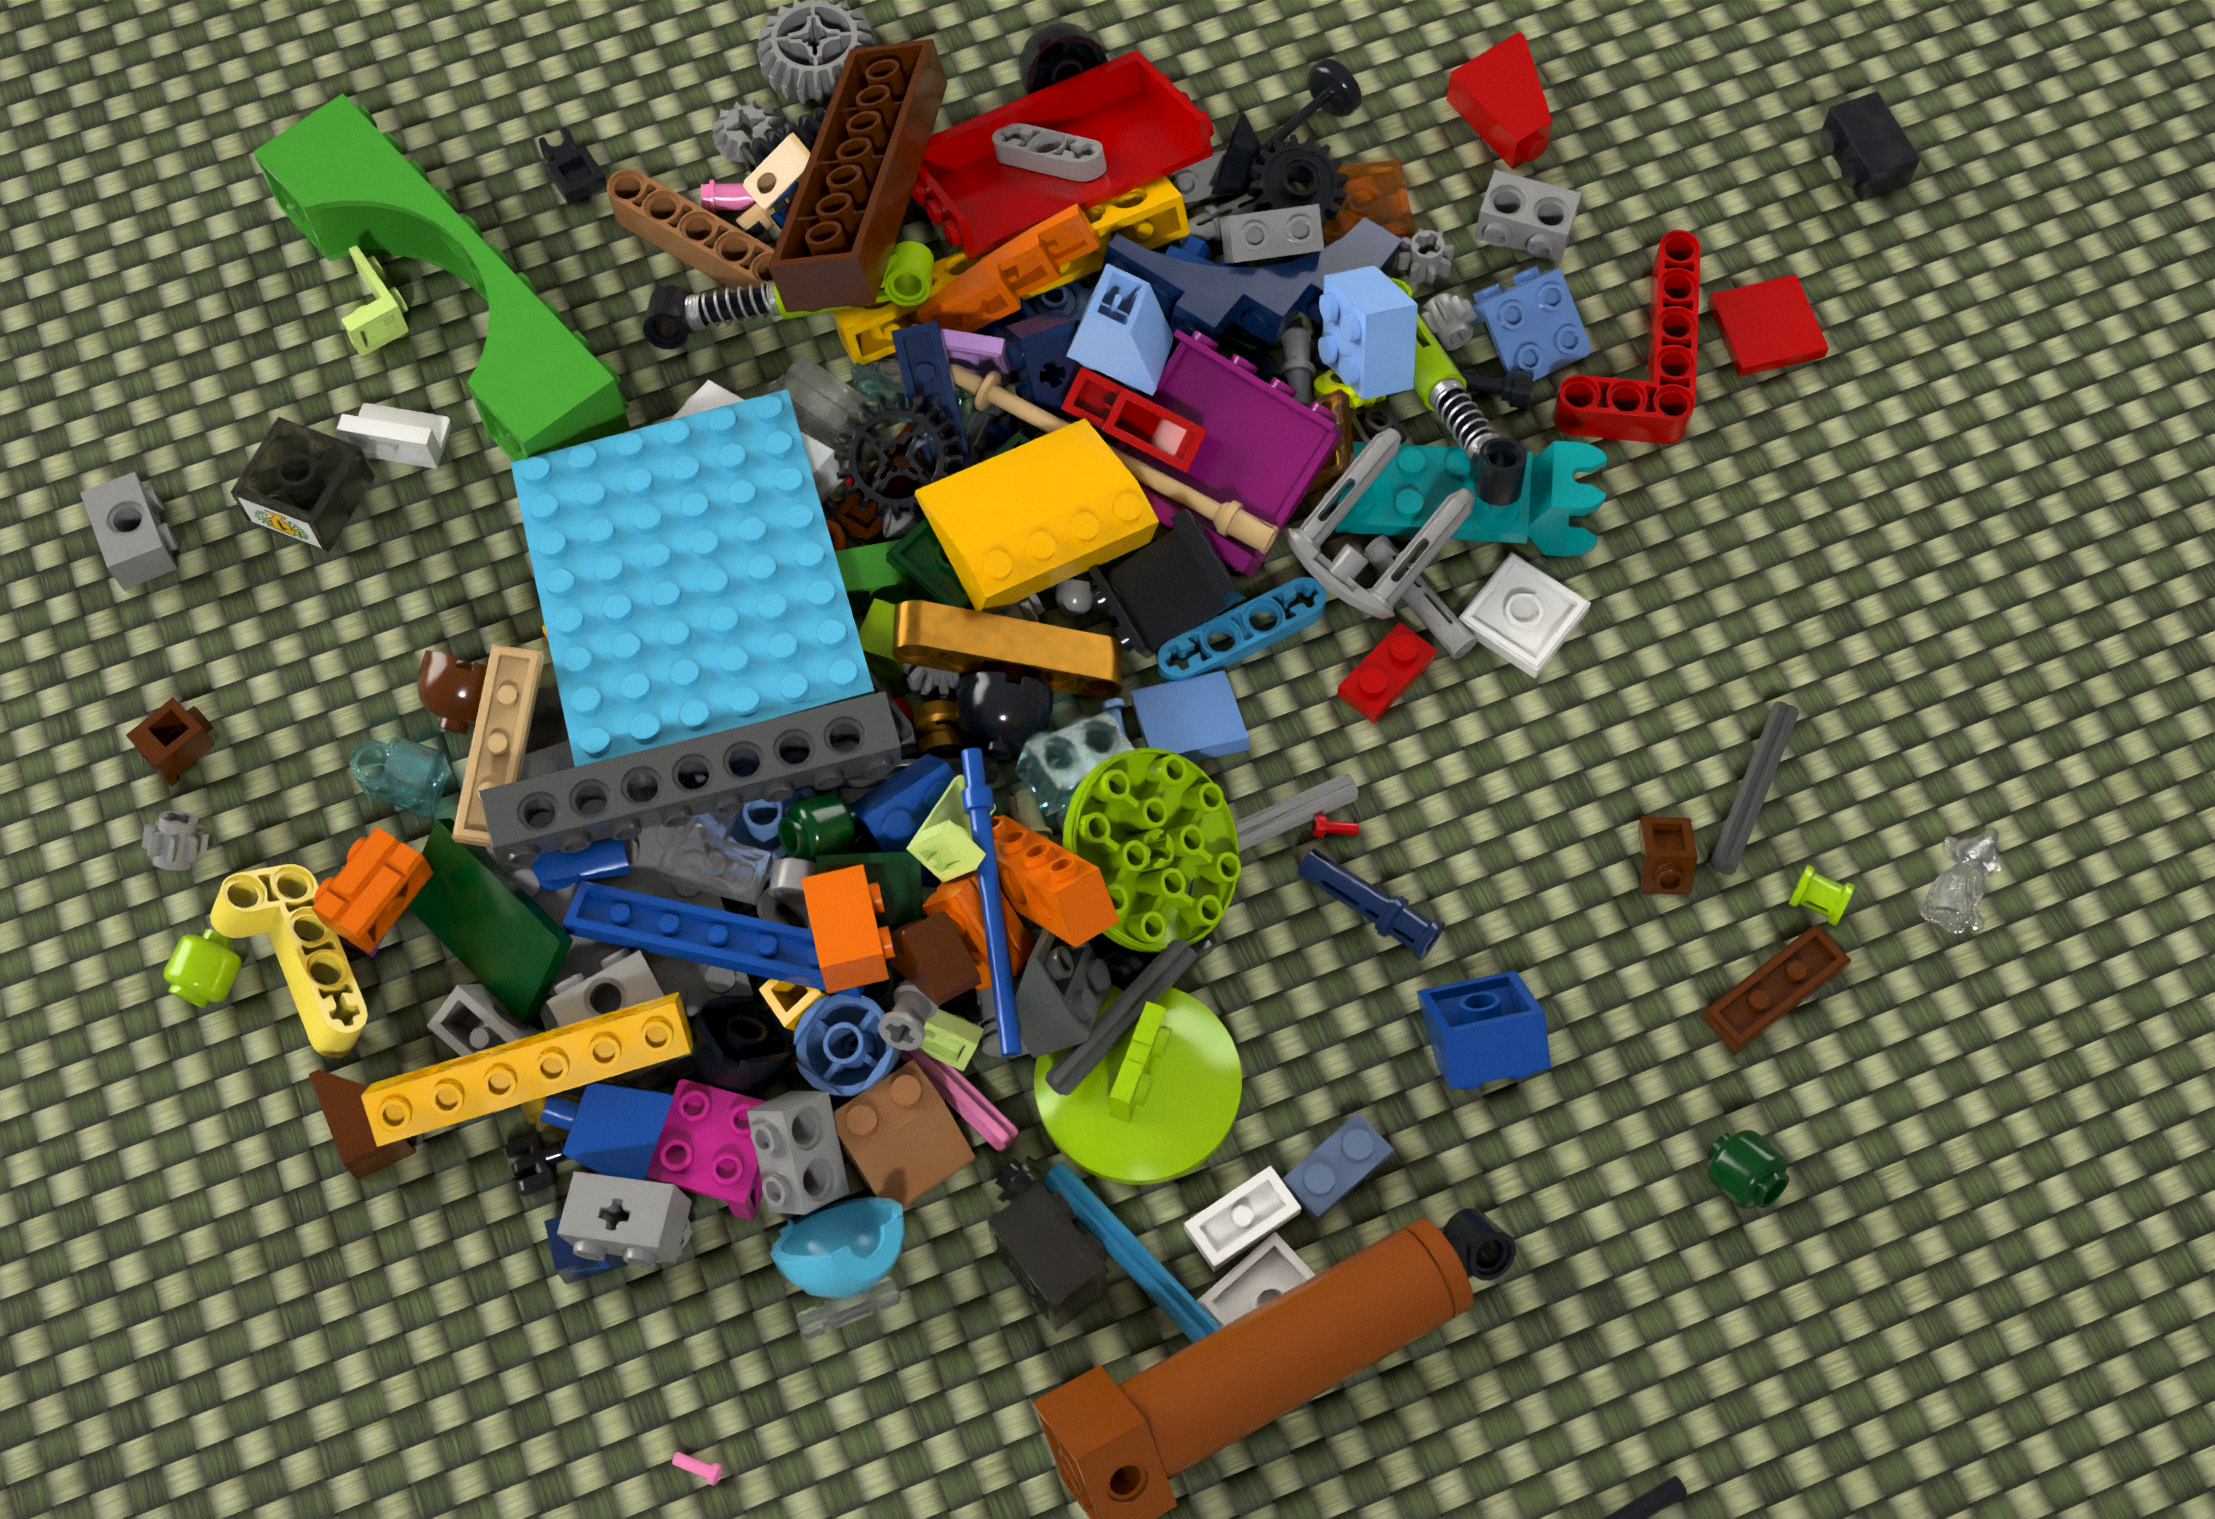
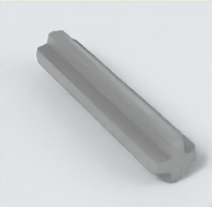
M1342 774L1235 821L1239 852L1311 821L1316 814H1326L1356 801L1359 792L1353 778L1349 774Z

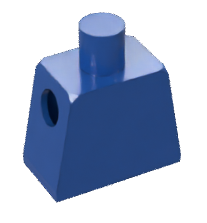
M596 1081L586 1085L581 1101L559 1093L549 1095L540 1122L570 1131L562 1152L567 1157L601 1175L644 1180L674 1095L667 1091Z

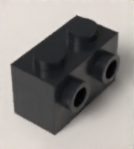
M1878 91L1829 108L1820 132L1822 146L1827 153L1832 154L1841 169L1845 184L1853 188L1861 202L1910 185L1920 157Z

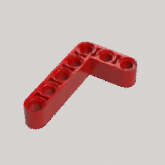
M1672 230L1661 238L1651 276L1647 381L1589 375H1573L1566 378L1560 385L1552 415L1553 422L1559 430L1575 436L1659 444H1673L1685 436L1696 401L1701 247L1700 242L1693 234L1684 230ZM1571 403L1579 404L1583 407L1573 406ZM1618 408H1624V409H1627L1628 411H1622V410H1620V409H1618ZM1664 412L1673 413L1676 416L1667 415Z

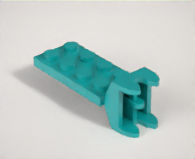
M1553 441L1533 460V452L1527 451L1528 456L1521 497L1510 505L1495 506L1483 502L1476 496L1474 491L1476 474L1472 470L1464 450L1460 447L1400 444L1398 453L1337 525L1335 532L1414 537L1448 495L1461 488H1467L1475 495L1472 513L1450 539L1527 544L1529 537L1543 555L1565 557L1583 555L1596 547L1598 537L1585 528L1570 527L1568 525L1569 517H1584L1598 510L1605 501L1606 493L1592 484H1579L1575 482L1573 475L1578 472L1592 473L1606 466L1607 456L1595 446L1569 441ZM1342 442L1340 477L1369 442ZM1355 482L1350 484L1346 491L1337 500V506L1354 487Z

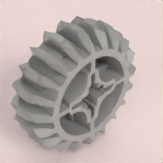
M794 0L793 7L790 9L779 5L778 16H767L766 27L760 29L757 54L761 72L765 76V80H769L774 92L782 90V94L787 101L798 96V100H800L803 106L809 99H815L821 107L824 99L832 97L849 50L874 47L875 42L872 39V31L868 21L863 20L859 9L850 10L846 0L837 5L834 4L833 0H824L823 2L809 0L807 3H800L798 0Z

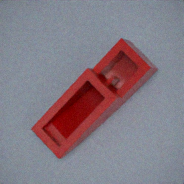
M1081 366L1061 407L1062 410L1080 419L1086 418L1090 424L1185 473L1188 472L1208 432L1207 429L1084 366Z

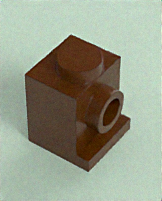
M174 697L126 734L141 756L171 787L179 781L176 777L215 745L207 734L213 729V726L195 706L186 711Z

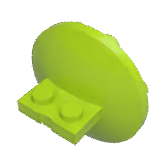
M1132 749L1112 755L1096 765L1084 777L1072 796L1064 822L1063 848L1100 869L1120 921L1103 931L1104 935L1129 949L1157 953L1166 949L1167 945L1174 939H1183L1192 945L1212 931L1225 914L1232 900L1237 879L1241 873V863L1239 860L1236 827L1223 792L1202 769L1187 758L1165 749ZM1193 880L1192 892L1190 897L1188 895L1191 882Z
M1110 985L1097 1019L1124 992L1115 985ZM1170 987L1155 1004L1146 1001L1140 1019L1135 1026L1070 1095L1057 1094L1049 1086L1045 1078L1047 1072L1071 1047L1038 1056L1036 1059L1034 1070L1035 1100L1038 1114L1048 1136L1062 1154L1076 1166L1089 1174L1114 1183L1127 1185L1157 1184L1183 1176L1194 1170L1211 1157L1224 1142L1235 1122L1240 1105L1242 1091L1241 1065L1230 1034L1219 1018L1208 1007L1196 998L1173 987Z

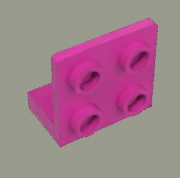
M686 1079L679 1080L646 1174L647 1178L650 1181L674 1184L679 1189L726 1201L733 1216L754 1221L763 1190L755 1147L751 1139L747 1110L767 1101Z

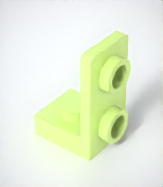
M355 245L348 250L360 276L377 300L357 308L352 314L341 320L353 346L359 355L363 357L409 332L402 315L408 311V307L395 286L387 290L383 284L387 277L376 258L372 255L366 259L359 247Z
M963 774L952 780L906 848L941 882H946L976 870L986 855L973 842L970 817L963 811L961 791L966 789Z
M938 1008L936 1014L927 1019L924 1026L926 1036L921 1046L915 1050L964 1072L984 1029L968 1022L960 1015L950 1014Z

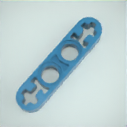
M1311 577L1293 579L1167 641L1158 651L1157 671L1159 677L1164 683L1218 672L1315 624L1322 618L1325 612L1326 591L1324 587ZM1302 595L1305 600L1313 598L1312 607L1307 608L1304 603L1296 605V596ZM1287 610H1289L1288 620L1285 618L1284 613ZM1257 613H1268L1275 618L1276 625L1270 630L1259 631L1251 626L1249 620ZM1225 633L1231 636L1235 644L1228 651L1219 652L1213 650L1207 641L1214 634ZM1196 644L1199 645V651H1200V652L1197 653V654H1195V645H1196ZM1177 656L1180 661L1187 660V669L1181 670L1178 665L1171 666V657Z

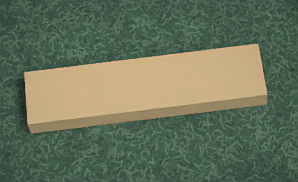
M492 644L452 834L454 842L492 847L479 791L520 781L545 658L542 651Z

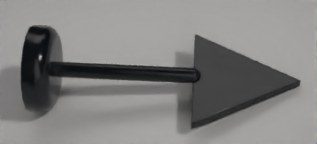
M1324 58L1317 61L1307 74V86L1313 100L1262 145L1245 113L1241 112L1211 195L1248 191L1250 183L1253 182L1248 176L1252 165L1257 164L1256 159L1261 149L1270 152L1269 149L1273 140L1284 141L1320 108L1336 117H1346L1355 112L1361 104L1362 94L1352 73L1335 60Z

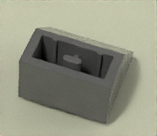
M1043 928L1027 962L1015 996L1020 1037L1033 1058L1087 1042L1112 983L1107 965L1103 960L1097 958L1088 941L1075 948Z

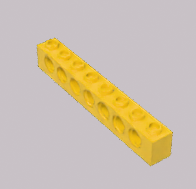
M1164 176L1083 211L1099 236L1100 248L1060 266V279L1020 297V301L1022 302L1101 270L1107 244L1116 234L1149 250L1191 234L1181 193ZM994 250L971 260L961 251L934 262L931 292L928 299L917 306H902L893 301H887L862 307L831 311L840 342L855 367L858 368L895 353L896 350L891 331L912 327V324H924L917 315V309L951 281Z

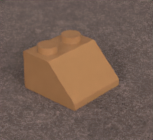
M915 1059L906 1063L872 1088L867 1089L833 1112L840 1148L874 1197L891 1198L902 1204V1209L976 1160L974 1153L944 1100Z

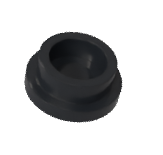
M1028 1155L1022 1163L1015 1158L1008 1163L995 1182L996 1185L1002 1188L997 1199L1003 1203L1007 1199L1014 1203L1033 1188L1042 1174L1039 1169L1033 1166L1035 1161Z

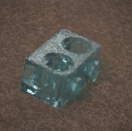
M1108 711L1090 718L1087 715H1083L1071 721L1063 729L1050 734L1044 731L1032 736L1023 746L1024 750L1015 771L1045 816H1048L1069 806L1078 785L1096 765L1112 755L1134 748Z

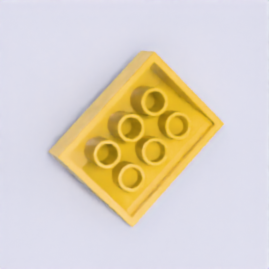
M1086 418L915 490L914 493L975 610L990 614L1088 571L1096 565L1099 566L1150 543L1159 524V520L1138 481Z

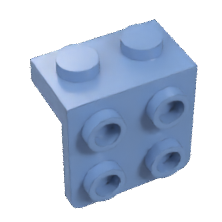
M1534 266L1513 275L1514 284L1501 290L1499 284H1494L1473 294L1475 302L1471 303V306L1478 318L1472 321L1471 324L1486 323L1505 374H1515L1516 370L1534 373L1533 381L1590 354L1591 344L1561 268L1540 272L1538 266Z

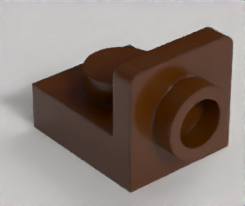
M1640 816L1638 835L1643 860L1640 881L1641 892L1645 894H1690L1692 892L1698 858L1691 818Z

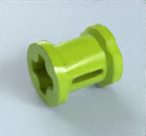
M1807 864L1793 891L1789 904L1794 907L1800 904L1828 917L1829 924L1836 926L1850 900L1855 885L1849 882L1841 885L1815 873V868Z

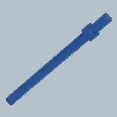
M968 748L961 751L966 789L961 791L964 813L970 817L973 842L986 853L976 870L1000 1051L1002 1057H1011L1022 1054V1046L990 812L995 809L992 787L986 786L982 750L980 748Z

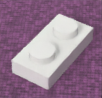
M1270 1165L1185 1222L1184 1230L1213 1272H1215L1301 1213V1206Z

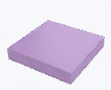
M942 328L950 364H958L983 378H986L991 371L995 370L1001 374V382H1011L1013 370L1006 357V341L1004 338Z

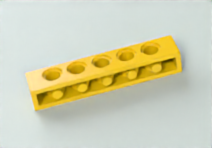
M677 992L374 1082L361 1095L376 1145L379 1147L691 1053L694 1042L680 993Z

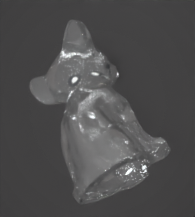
M1990 828L1978 837L1961 841L1951 836L1945 838L1943 851L1945 856L1953 861L1955 865L1943 871L1931 885L1925 902L1919 905V915L1946 928L1947 931L1952 933H1964L1966 926L1976 930L1984 928L1985 920L1979 913V907L1986 892L1985 876L1993 877L2000 870V865L1997 863L1999 856L1995 849L1999 837L1998 830Z

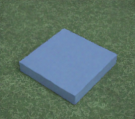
M1225 670L1130 691L1132 705L1146 748L1165 749L1177 753L1191 762L1250 750L1249 736Z

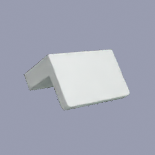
M364 403L358 416L342 414L336 430L348 454L437 469L452 423L447 416Z

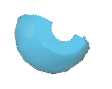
M865 1197L845 1200L821 1207L794 1221L789 1219L787 1220L788 1225L779 1230L781 1236L772 1246L770 1255L779 1272L811 1296L836 1299L849 1298L867 1292L887 1276L901 1253L905 1236L902 1204L891 1198Z

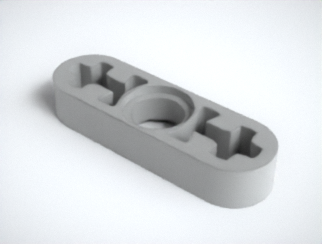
M1012 123L996 130L992 135L997 160L1002 164L1077 182L1094 180L1103 175L1107 169L1103 146L1099 141L1023 123Z

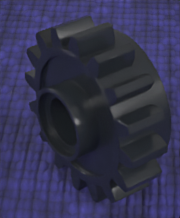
M1295 134L1290 135L1287 146H1283L1278 139L1273 140L1269 149L1270 152L1261 149L1256 159L1257 164L1252 165L1248 176L1253 181L1248 188V196L1257 198L1253 207L1254 212L1319 204L1323 230L1326 219L1331 221L1336 219L1340 210L1338 206H1342L1347 197V192L1342 189L1348 181V175L1337 173L1343 162L1342 159L1334 158L1330 160L1327 157L1331 148L1328 144L1320 150L1314 148V137L1309 136L1305 145L1298 143ZM1288 182H1298L1302 184L1306 190H1295L1290 186Z

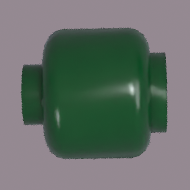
M820 793L796 800L787 806L783 818L778 825L779 839L783 849L791 857L816 863V855L848 853L851 850L855 833L858 830V819L853 808L846 805L836 794Z
M1743 1130L1733 1136L1730 1133H1725L1713 1143L1708 1152V1157L1712 1159L1708 1170V1177L1711 1183L1740 1208L1751 1209L1756 1206L1766 1208L1780 1197L1788 1185L1789 1176L1786 1174L1788 1165L1785 1156L1756 1131Z

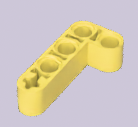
M285 864L239 872L228 876L222 882L210 914L211 924L214 929L229 938H244L268 933L311 1045L318 1053L329 1058H341L348 1055L353 1050L366 1024L368 1012L338 934L327 928L311 909L315 903L314 897L318 889V884L312 873L302 866ZM234 904L242 905L244 908L235 906ZM300 937L307 938L310 941L302 940ZM315 979L322 980L326 982L328 985L319 983Z

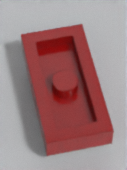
M1399 622L1338 686L1337 695L1375 724L1436 659L1437 650Z

